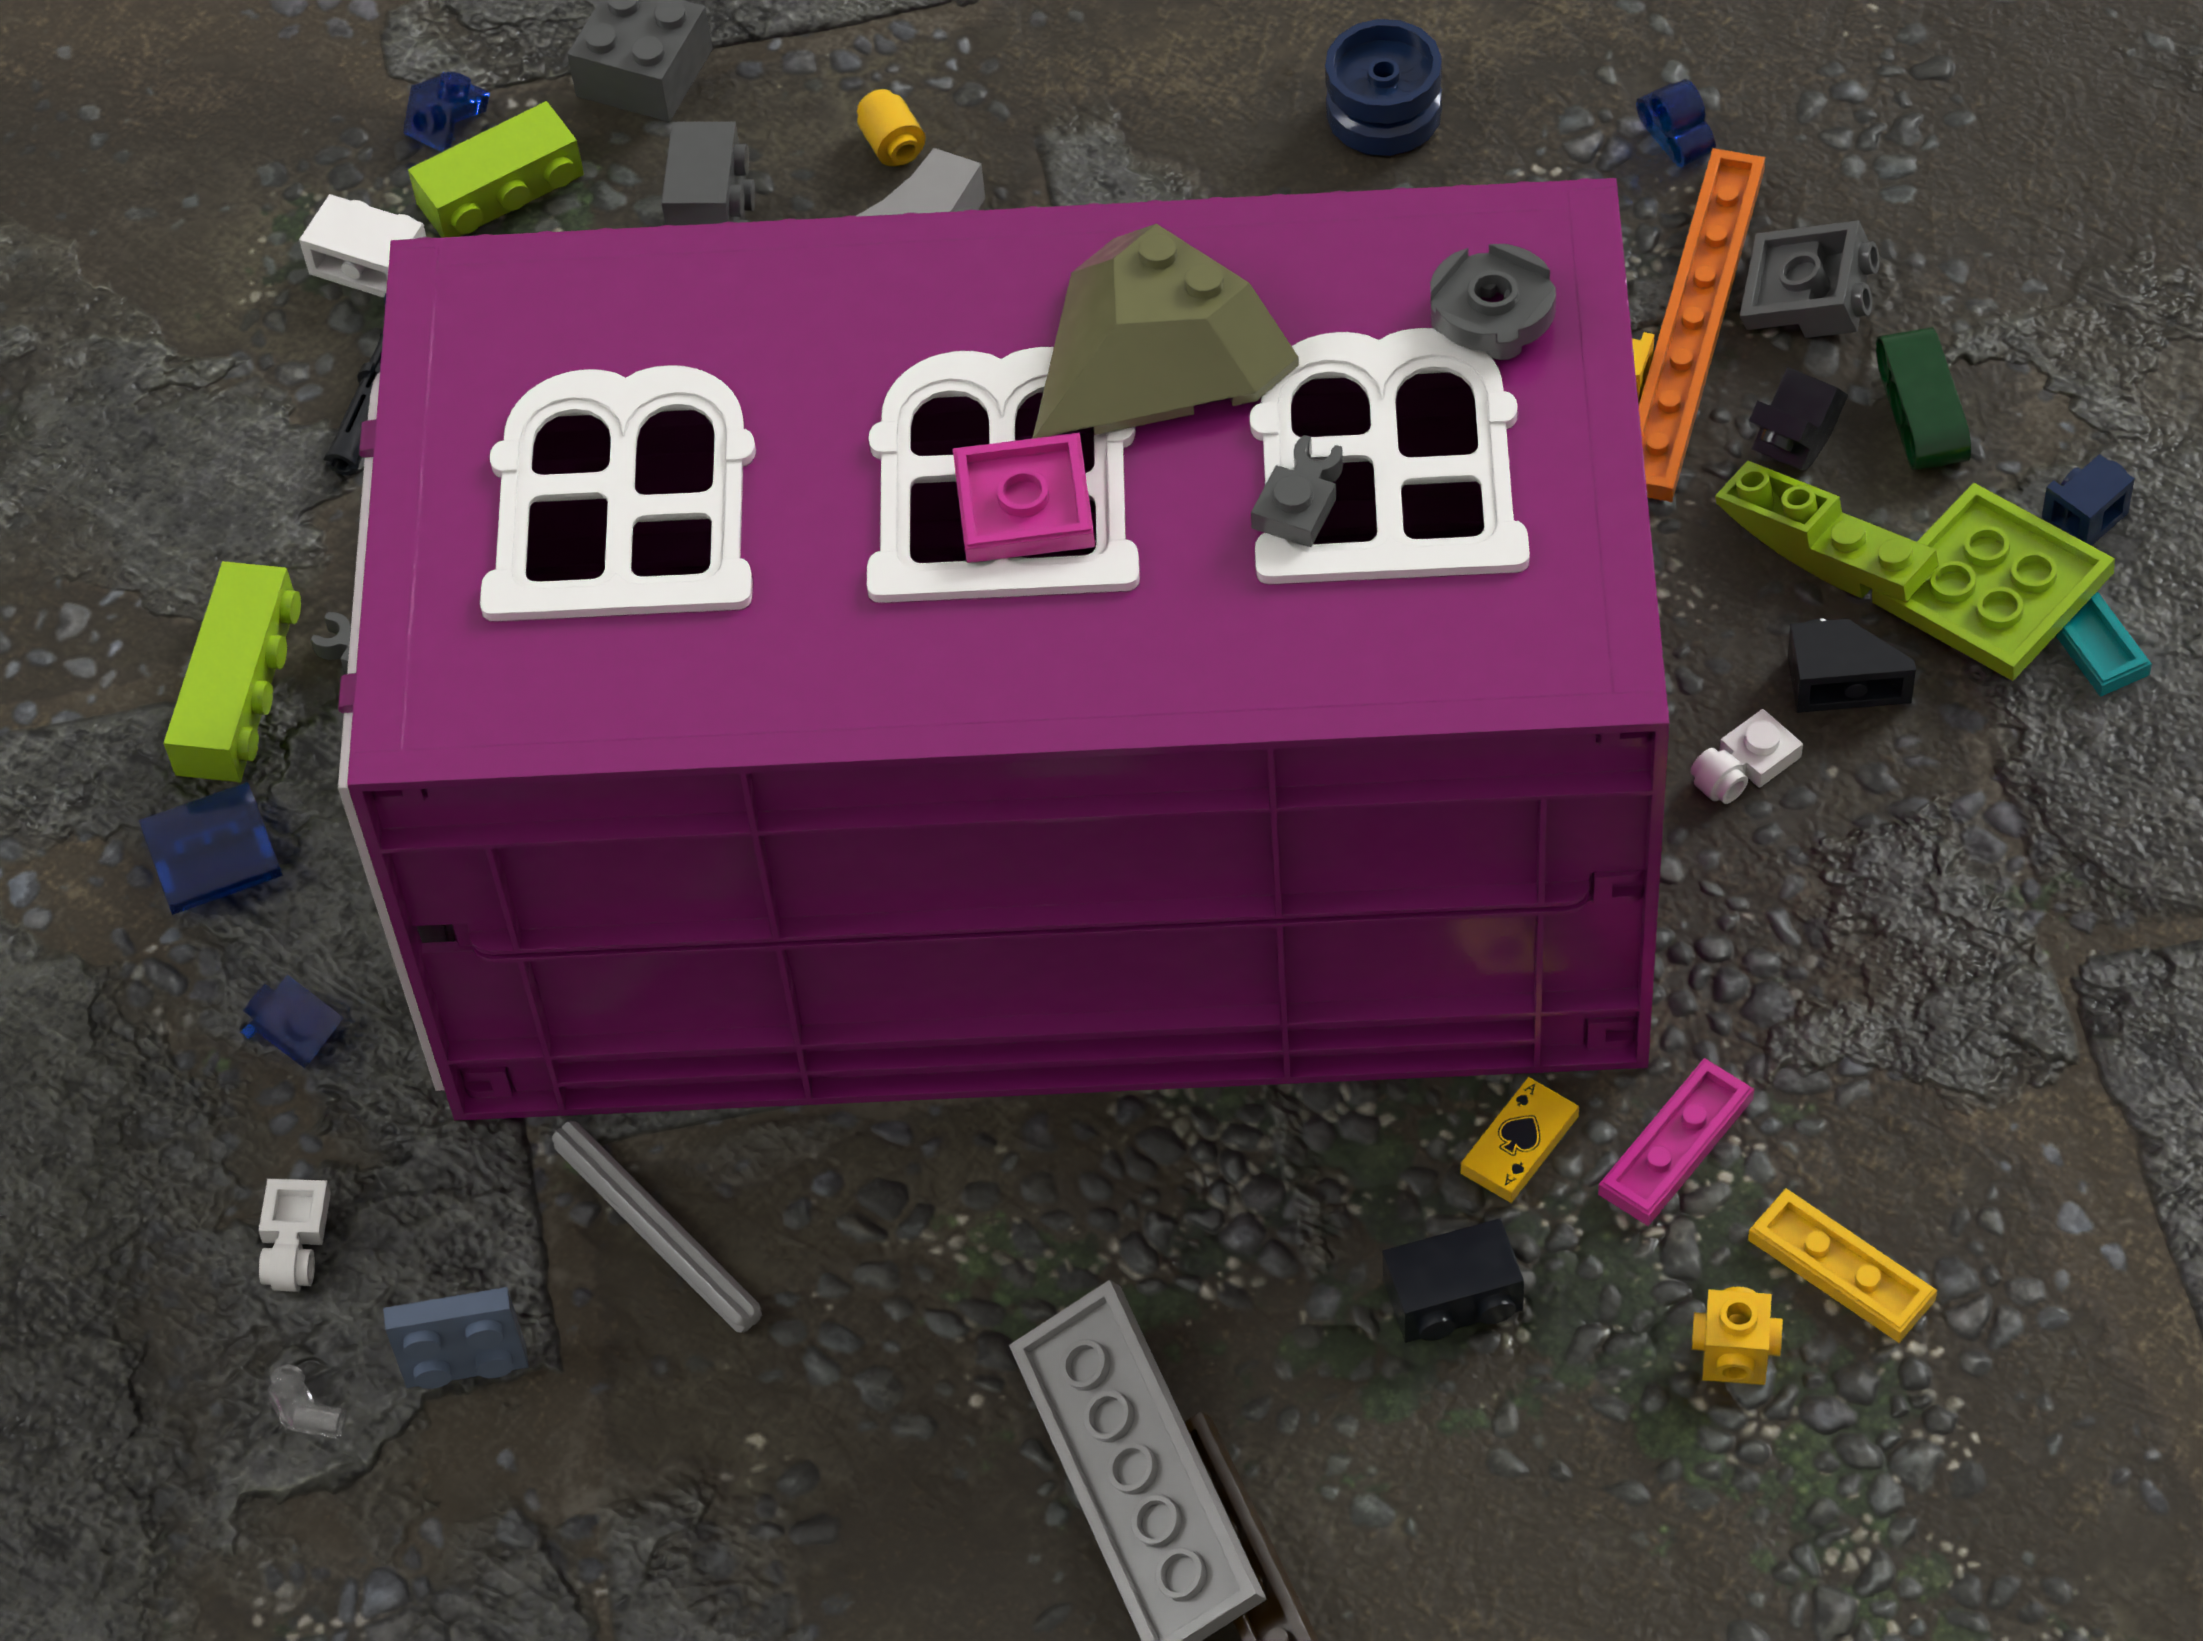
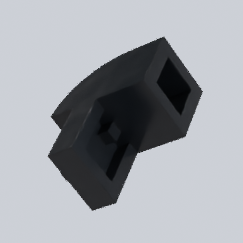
M1787 367L1771 405L1758 400L1756 402L1749 422L1759 427L1760 430L1751 449L1800 470L1808 469L1829 440L1848 398V394L1838 387Z

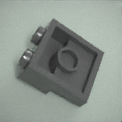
M1859 220L1756 233L1740 311V318L1746 330L1799 324L1805 338L1858 332L1860 316H1869L1872 311V295L1866 282L1868 275L1877 274L1879 271L1880 259L1876 243L1868 240Z

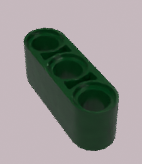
M1930 327L1878 336L1876 339L1878 369L1911 469L1919 470L1970 461L1971 439L1968 424L1936 330Z

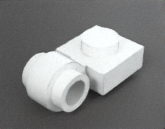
M1761 709L1721 739L1719 752L1715 748H1709L1699 755L1693 763L1690 772L1695 777V786L1712 801L1720 799L1724 804H1728L1738 798L1744 791L1748 778L1760 788L1802 757L1803 743L1768 712Z
M267 1179L258 1231L262 1243H274L273 1248H263L261 1251L259 1279L261 1284L271 1285L273 1291L299 1292L301 1286L312 1285L315 1271L314 1252L312 1249H303L301 1244H323L331 1195L328 1181Z

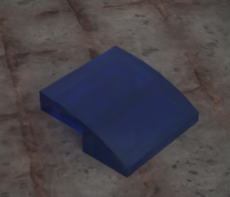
M248 782L139 820L172 915L283 876Z

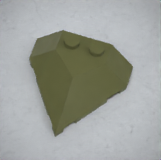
M1154 224L1113 238L1071 272L1033 438L1057 436V434L1092 427L1094 435L1193 415L1195 405L1228 398L1231 399L1233 406L1255 402L1299 366V357L1249 282L1163 227Z

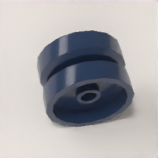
M1376 19L1358 23L1339 34L1327 51L1325 64V83L1327 87L1326 116L1332 133L1347 147L1369 155L1391 156L1412 151L1428 141L1440 125L1442 112V56L1436 41L1417 26L1402 20Z

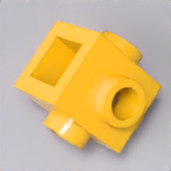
M1729 1287L1724 1290L1708 1289L1706 1313L1694 1312L1692 1350L1704 1351L1702 1380L1765 1385L1768 1356H1780L1783 1319L1770 1318L1772 1294L1756 1293L1746 1287Z

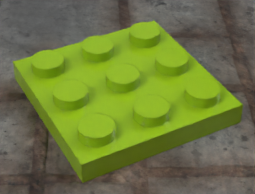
M1973 483L1917 541L1936 549L1939 566L1907 602L1872 588V603L2014 681L2114 574L2115 558Z

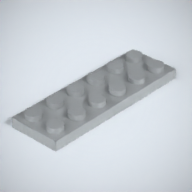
M1111 1280L1106 1281L1009 1345L1141 1641H1202L1267 1600L1121 1286Z

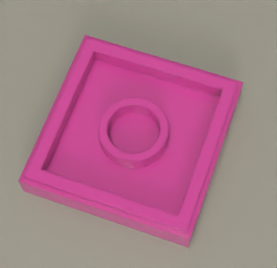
M1080 433L953 448L967 563L1095 547Z

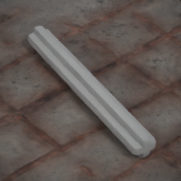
M568 1121L562 1128L554 1132L552 1141L554 1142L555 1150L736 1332H747L752 1325L759 1322L762 1317L760 1304L578 1122Z

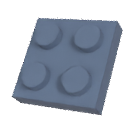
M508 1287L383 1308L385 1330L406 1388L417 1386L428 1389L439 1388L447 1385L452 1380L475 1376L498 1378L509 1374L512 1370L529 1367L526 1343Z

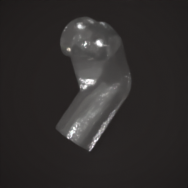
M282 1365L276 1368L271 1375L272 1384L268 1387V1397L280 1423L289 1430L339 1439L345 1428V1409L314 1403L307 1385L304 1384L305 1374L297 1366Z

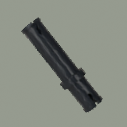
M383 330L370 361L364 363L357 375L358 388L343 417L338 432L324 457V461H327V467L341 475H355L362 459L359 455L362 422L368 421L372 385L376 375L380 372Z

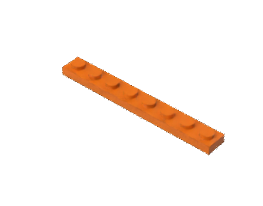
M1712 148L1639 403L1648 498L1673 501L1763 178L1765 157Z

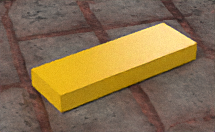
M1787 1188L1749 1229L1748 1241L1898 1343L1902 1341L1936 1301L1937 1289Z

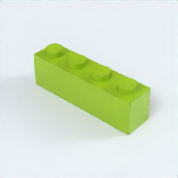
M222 561L163 743L175 776L241 783L247 761L255 759L259 744L258 725L261 716L268 715L272 706V680L276 669L281 670L286 661V635L290 624H296L300 616V593L294 591L287 568Z

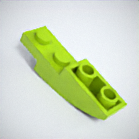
M1747 461L1715 495L1718 506L1768 547L1823 581L1861 599L1873 588L1907 602L1939 566L1936 549L1842 512L1839 496L1751 461Z

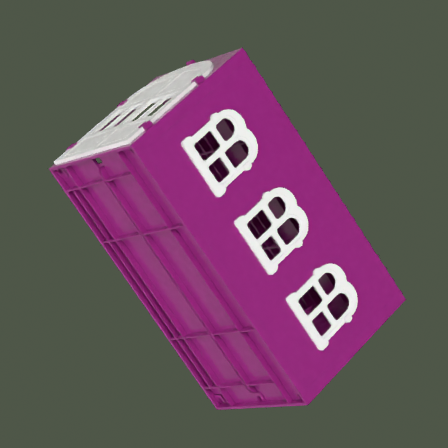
M1582 178L1578 180L1545 182L1522 181L1506 184L1394 188L1348 192L1333 191L1328 193L1289 195L1272 194L1269 196L1230 198L1212 197L1208 199L1171 201L1151 200L1147 202L1112 204L1091 203L1053 207L1030 206L1026 208L994 210L970 209L955 212L844 216L797 220L783 219L738 223L722 222L718 224L662 225L659 227L602 228L581 231H542L522 234H481L477 236L421 237L417 239L391 240L380 372L376 375L372 385L368 421L362 422L359 455L365 458L348 670L347 674L341 676L338 711L344 713L338 790L435 1091L445 1090L454 1121L1648 1068L1668 756L1669 713L1617 178ZM1158 224L1251 284L1298 355L1299 366L1255 402L1233 406L1231 399L1228 398L1195 405L1194 414L1098 435H1094L1092 427L1057 434L1080 433L1095 547L967 563L953 448L1033 438L1071 272L1113 238ZM1489 244H1508L1532 252L1541 258L1549 268L1550 280L1556 290L1554 319L1546 332L1535 341L1522 346V351L1516 357L1508 360L1494 359L1487 352L1462 347L1432 328L1430 281L1437 267L1447 257L1457 251L1469 248V256L1478 253H1489ZM1496 293L1492 298H1480L1487 302H1499L1504 300V295ZM1304 435L1311 437L1312 455L1310 457L1312 460L1326 459L1331 454V450L1335 445L1341 446L1343 449V470L1339 478L1333 482L1336 483V501L1312 547L1252 529L1251 511L1275 466L1278 465L1294 470V446Z

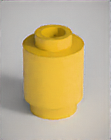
M879 89L867 94L858 104V127L881 163L887 166H900L912 162L918 156L925 145L926 136L912 112L899 95L893 94L886 89Z

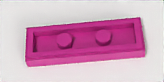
M1704 1058L1599 1183L1598 1195L1649 1226L1753 1101L1754 1088Z

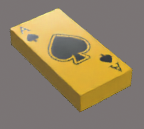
M1528 1076L1462 1160L1461 1174L1512 1203L1579 1117V1105Z

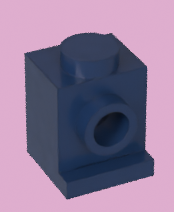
M2099 454L2083 469L2076 467L2070 471L2061 485L2056 481H2052L2046 487L2041 519L2092 546L2129 513L2135 478L2130 476L2119 463L2107 460Z

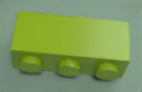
M547 101L408 169L416 203L441 238L460 237L471 233L478 227L517 210L557 188L564 187L571 181L584 175L577 140Z

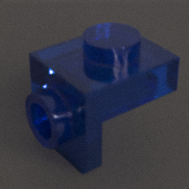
M444 72L438 77L412 85L403 131L405 135L438 151L448 150L451 148L455 122L486 112L490 92L471 84L469 77L456 72Z
M286 975L273 989L264 983L243 1009V1012L251 1018L240 1033L248 1039L259 1033L305 1068L337 1028L343 1017L289 975Z

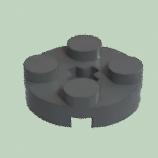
M1489 244V253H1478L1469 256V248L1457 251L1447 257L1437 267L1430 281L1432 328L1452 342L1468 349L1487 352L1494 359L1508 360L1519 355L1522 351V346L1535 341L1546 332L1555 316L1556 290L1550 280L1549 268L1537 255L1517 246ZM1496 293L1504 295V300L1499 302H1487L1480 298H1492Z

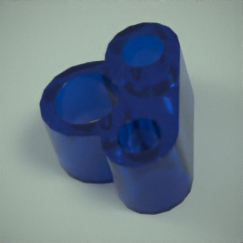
M1683 79L1675 84L1670 83L1637 99L1636 109L1642 124L1678 167H1683L1711 154L1712 148H1716L1714 135L1705 121L1706 115L1703 100L1697 88L1689 80Z

